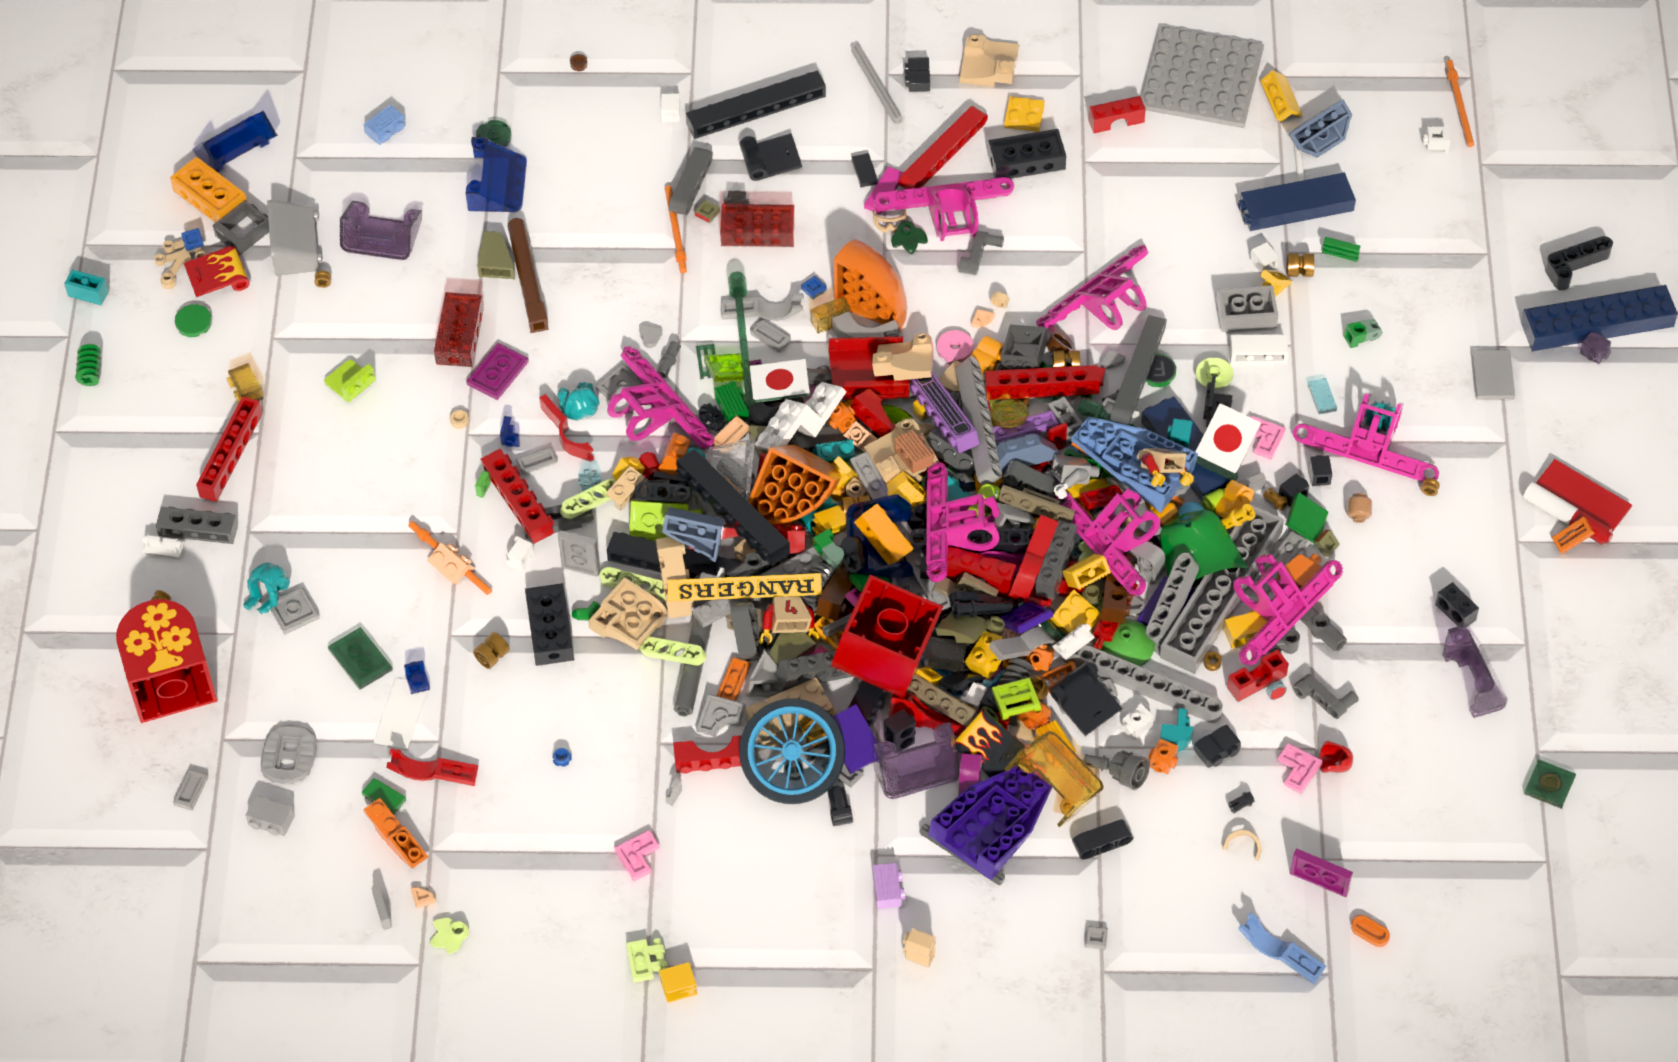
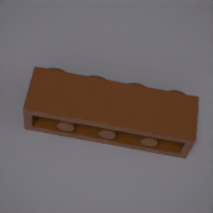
M844 563L840 568L836 569L818 598L816 615L838 620L842 614H846L848 604L851 605L844 596L856 587L849 580L850 573L852 572L847 570ZM863 569L862 571H860V572H855V573H853V574L866 575V573H863V572H864V569Z

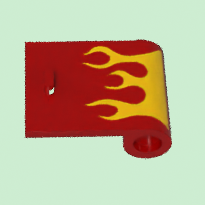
M227 246L221 250L184 263L196 297L229 285L235 291L245 290L250 285L240 255L235 247Z

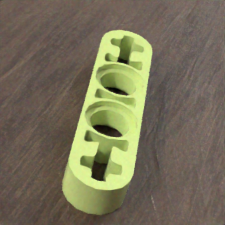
M613 478L608 479L565 500L560 508L561 515L567 519H572L611 500L606 495L609 487L613 486L616 480ZM594 493H601L603 497L598 498L594 495ZM580 499H584V500H586L589 504H588V505H583L582 503H580L579 500H580Z
M606 567L600 572V581L606 587L614 589L625 577L631 579L639 587L644 583L649 584L650 588L645 591L659 601H666L665 592L660 593L664 589L661 580L612 567Z
M650 636L639 648L645 656L690 665H700L707 657L701 646ZM668 646L667 651L660 653L663 647ZM685 649L683 654L676 656L679 650Z

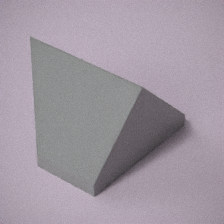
M765 650L749 679L747 697L773 696L785 691L782 690L775 675L778 666Z

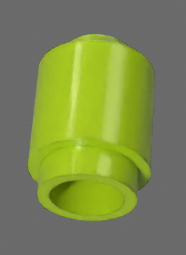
M1219 488L1204 495L1203 501H1201L1202 507L1205 510L1215 512L1218 502L1224 497L1225 488Z

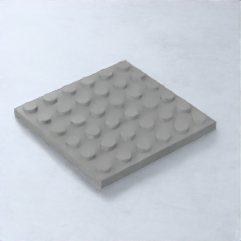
M1160 26L1142 94V101L1146 111L1244 128L1264 44Z

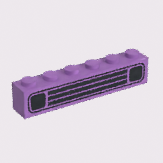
M933 371L932 377L910 379L911 385L909 387L913 396H917L921 406L924 405L927 415L932 416L935 426L940 427L943 437H947L951 448L954 447L958 453L980 445L976 429Z

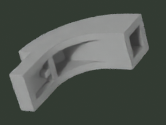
M850 312L832 318V329L838 338L898 336L896 320L878 327L867 328L857 324Z

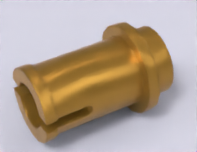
M1270 487L1268 491L1264 492L1263 497L1274 504L1276 509L1283 510L1287 506V498L1279 495L1273 488Z

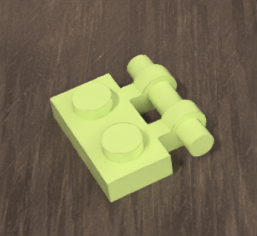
M660 938L654 939L652 946H647L646 939L626 943L633 983L654 979V971L659 972V970L668 968V963L664 959L665 948ZM649 955H655L656 962H651Z

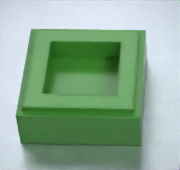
M482 471L475 484L476 496L483 498L491 484L489 472Z

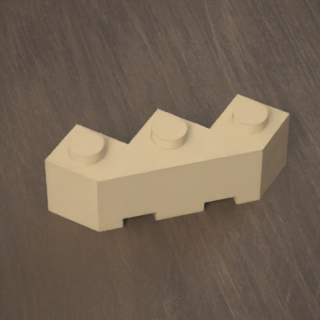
M671 537L656 539L668 617L670 619L692 615L691 607H695L694 600L668 601L667 580L690 579L689 570L685 569L683 554H686L685 545Z

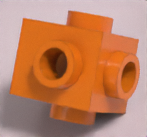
M840 401L830 415L828 423L834 430L838 429L843 434L856 421L853 416L855 412L849 405L845 406Z
M1044 644L1037 647L1028 656H1023V658L1033 666L1034 671H1048L1051 668L1055 650Z
M1040 703L1041 711L1034 712L1033 710L1021 713L1019 720L1028 729L1034 731L1050 723L1051 710L1045 703Z
M1159 739L1156 748H1152L1148 756L1150 768L1158 773L1168 775L1171 768L1175 769L1177 765L1178 745Z

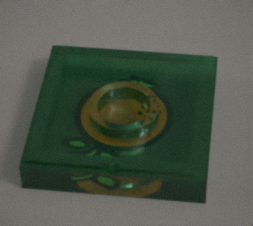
M1538 759L1524 794L1562 809L1576 774Z

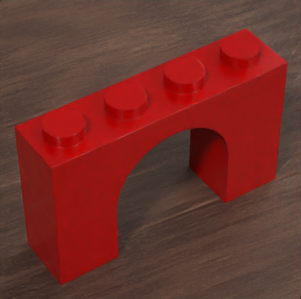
M948 546V573L946 578L957 583L960 573H971L983 578L990 586L998 589V597L1012 599L1008 595L1016 578V564Z

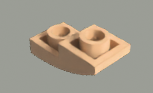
M857 421L844 434L848 440H853V444L864 453L866 452L864 446L878 439Z

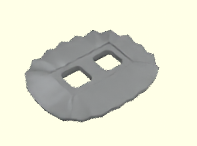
M293 725L280 726L271 731L266 738L261 756V772L264 778L269 779L272 783L294 784L298 781H303L306 776L310 775L317 750L316 739L313 733L307 728ZM285 743H297L296 750L293 752L284 751ZM283 759L293 760V767L290 769L280 768L281 761Z

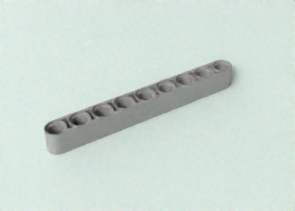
M969 356L956 366V374L964 414L976 429L980 445L971 448L977 479L983 486L984 484H993L1002 477V470L981 367L973 356Z
M1087 644L1067 660L1060 655V659L1063 662L1073 661L1076 668L1086 661L1092 662L1098 669V677L1105 680L1111 678L1115 684L1178 710L1179 708L1187 709L1186 713L1207 722L1216 723L1221 719L1223 704L1218 698Z

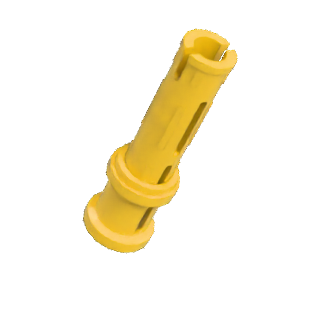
M1244 504L1239 510H1232L1229 516L1220 521L1226 530L1233 526L1239 527L1243 522L1253 520L1255 518V511L1250 504Z

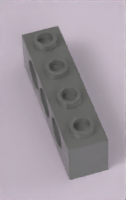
M161 507L156 522L158 536L234 544L238 522L236 515L231 513Z
M1059 520L1036 580V595L1055 600L1064 576L1063 570L1067 568L1078 539V525Z
M836 650L781 660L775 674L782 690L793 688L814 678H817L819 683L853 676L831 667Z

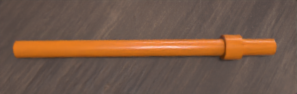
M1447 60V77L1452 85L1467 146L1472 147L1474 146V140L1458 83V72L1454 68L1453 61Z
M666 186L665 193L669 210V203L673 192L671 186ZM669 212L676 248V262L679 265L680 273H686L685 261L687 258L685 251H683L677 213Z
M414 521L409 523L408 527L417 534V537L423 542L426 541L436 550L440 543L431 536V533L425 528L422 529ZM467 570L464 575L486 595H489L492 589L471 570Z

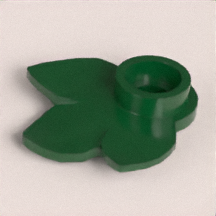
M902 221L897 227V232L892 235L891 243L893 248L903 246L908 253L914 254L918 243L927 244L928 238L926 233L922 229L916 228L912 222ZM908 227L910 230L905 231L903 228Z

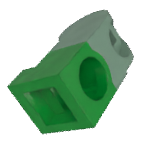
M1368 319L1347 324L1343 336L1350 348L1358 346V343L1378 339L1383 331L1375 319Z
M827 529L813 537V547L830 567L838 569L844 563V551L833 542L834 534L830 529Z

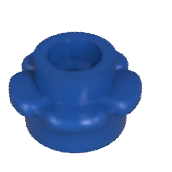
M559 748L555 750L552 756L554 759L553 763L556 766L565 767L572 760V755L567 749Z

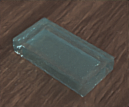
M1322 378L1308 381V388L1318 414L1337 411V405L1327 379Z

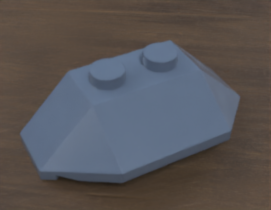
M1344 99L1296 127L1288 135L1297 150L1318 158L1345 140L1352 113Z
M1027 433L996 442L1002 474L1005 473L1011 461H1018L1027 466H1032L1053 460L1054 454L1061 455L1054 443L1035 433Z

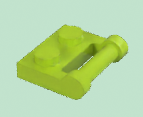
M1030 678L992 687V694L1002 720L1033 710L1034 712L1041 711L1040 702ZM1031 700V703L1009 709L1006 708V705Z

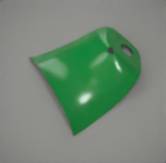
M1210 510L1182 514L1163 526L1161 530V545L1165 553L1168 577L1177 557L1182 553L1190 554L1199 564V571L1195 580L1224 569H1249L1222 522ZM1185 516H1191L1187 520L1180 521V519ZM1191 522V527L1185 526V524Z

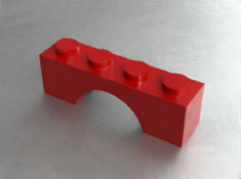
M742 735L732 736L729 745L717 752L701 750L693 740L673 742L676 773L686 774L691 771H709L711 769H729L741 766L739 746Z

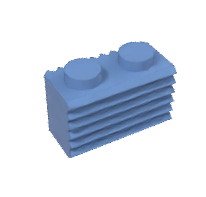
M391 104L363 124L365 134L379 145L388 141L395 133L403 130L406 125L404 115Z

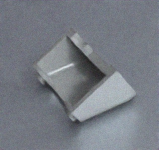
M267 200L270 249L275 275L281 276L319 271L322 256L321 252L317 253L315 221H319L318 211L314 210L312 206L279 200Z

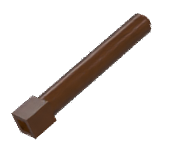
M513 218L508 222L507 227L530 333L549 330L547 315L526 224L523 219Z

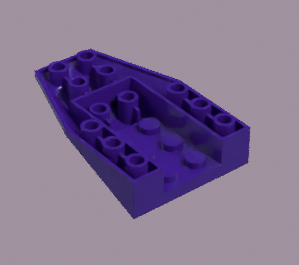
M1016 766L966 788L931 820L928 835L985 877L992 880L1031 835L1052 790V786L1024 766Z

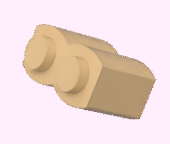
M912 928L911 932L906 933L903 944H905L903 949L905 959L929 968L936 953V937Z

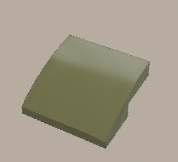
M951 612L936 627L937 635L955 636L956 643H974L987 630V620L979 616L974 618L970 616L954 618L953 612Z

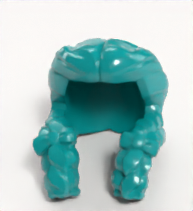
M582 381L578 384V389L573 390L570 394L569 390L565 387L558 390L557 395L560 407L569 419L578 421L584 417H592L597 412L600 402L594 392L592 383Z
M269 562L257 566L250 573L247 580L250 596L243 604V607L247 610H251L253 606L257 605L258 600L261 599L259 587L257 586L258 581L265 584L269 594V600L257 609L260 614L268 613L269 610L278 605L277 590H285L290 585L285 569Z

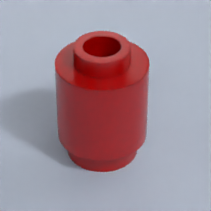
M645 452L639 457L640 463L645 467L643 475L649 481H653L654 471H659L660 464L654 453Z

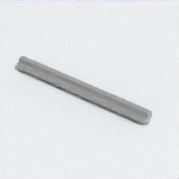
M858 44L852 46V54L892 122H901V114L862 48Z

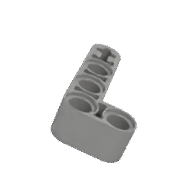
M1118 527V529L1121 532L1124 530L1123 528ZM1148 541L1125 552V554H1133L1132 562L1140 566L1141 576L1148 583H1154L1166 570L1165 553L1161 548Z

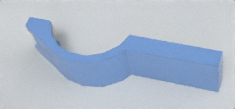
M1250 912L1247 916L1249 920L1245 925L1241 924L1238 929L1252 946L1262 954L1282 961L1315 984L1326 968V965L1295 943L1281 941L1273 937L1263 928L1259 918Z

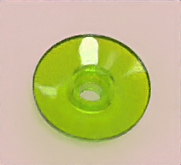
M882 405L883 410L894 425L907 418L913 419L908 412L892 405Z

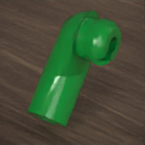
M593 601L588 608L574 609L572 617L579 621H588L598 611L600 605Z

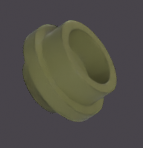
M1089 585L1083 590L1082 597L1090 604H1096L1101 600L1102 592L1097 586Z
M992 617L987 620L986 628L989 632L1000 635L1005 630V622L999 617Z

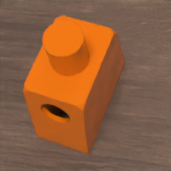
M1299 554L1284 567L1300 589L1321 568L1319 564L1322 560L1317 554H1312L1309 559ZM1279 572L1277 580H1281Z

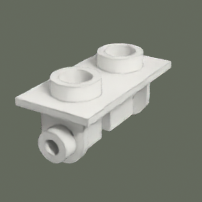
M151 534L144 535L143 543L145 545L142 552L180 558L185 541H180L178 538L169 539L151 536Z
M1081 624L1052 646V648L1067 660L1095 637L1089 632L1091 630L1089 624Z

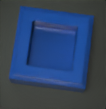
M199 228L181 233L186 251L204 246Z
M813 276L801 285V289L813 300L827 291V286L816 276Z

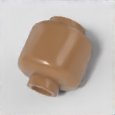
M1356 493L1347 500V516L1353 519L1354 522L1363 523L1371 517L1372 500L1368 498V495Z

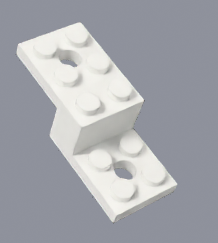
M821 382L805 404L786 399L780 405L775 416L770 419L764 432L759 435L755 446L761 450L769 451L770 447L787 445L795 432L816 437L847 391L840 386Z

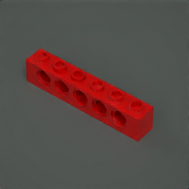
M1098 365L985 371L987 400L1099 394Z
M242 396L196 483L200 498L214 502L218 501L263 414L260 401Z
M498 449L480 458L484 471L489 472L491 482L533 544L554 534L552 528L554 522L551 516H546L542 503H537V497L533 490H528L529 486L525 478H520V472L516 466L513 467L511 465L512 461L509 455H504L502 450Z

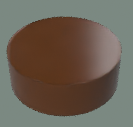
M576 54L570 58V67L574 71H583L587 68L586 56Z

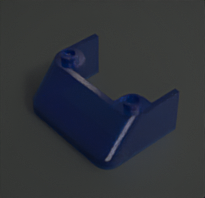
M263 110L197 145L192 150L199 159L216 172L225 169L223 165L257 146L262 148L270 144L269 140L278 135Z

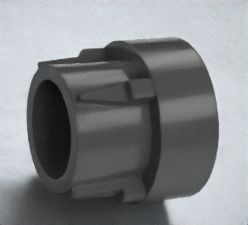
M1124 750L1116 753L1109 765V774L1112 778L1132 790H1137L1144 784L1150 770V762L1147 758L1133 752L1128 753Z

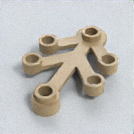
M167 240L163 243V249L166 253H171L174 249L184 247L183 250L166 256L157 254L154 257L157 266H163L165 263L176 260L169 272L164 273L160 279L164 289L175 287V275L184 262L192 260L190 256L191 250L186 251L183 240L176 242ZM201 247L194 249L196 253L195 258L206 255Z

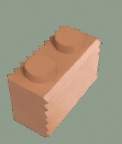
M912 430L894 438V451H896L912 473L933 466L934 451L931 447L928 448L925 445L924 438Z

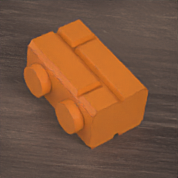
M673 433L665 446L658 470L677 474L676 460L686 455L690 440L683 435Z

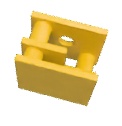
M839 505L814 514L815 519L813 521L816 525L812 527V530L816 535L830 529L834 534L833 536L850 528L848 523H851V520Z
M689 962L659 970L660 981L667 1003L697 995L696 981Z

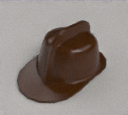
M1050 326L1051 335L1046 347L1050 351L1051 357L1053 358V351L1068 353L1069 350H1074L1069 336L1060 328Z

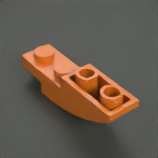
M380 798L363 809V812L373 823L378 834L411 869L429 857L407 828L399 823Z

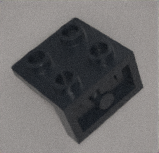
M1212 376V382L1207 383L1203 419L1207 420L1206 427L1209 426L1219 404L1229 408L1232 405L1233 395L1214 393L1216 376Z

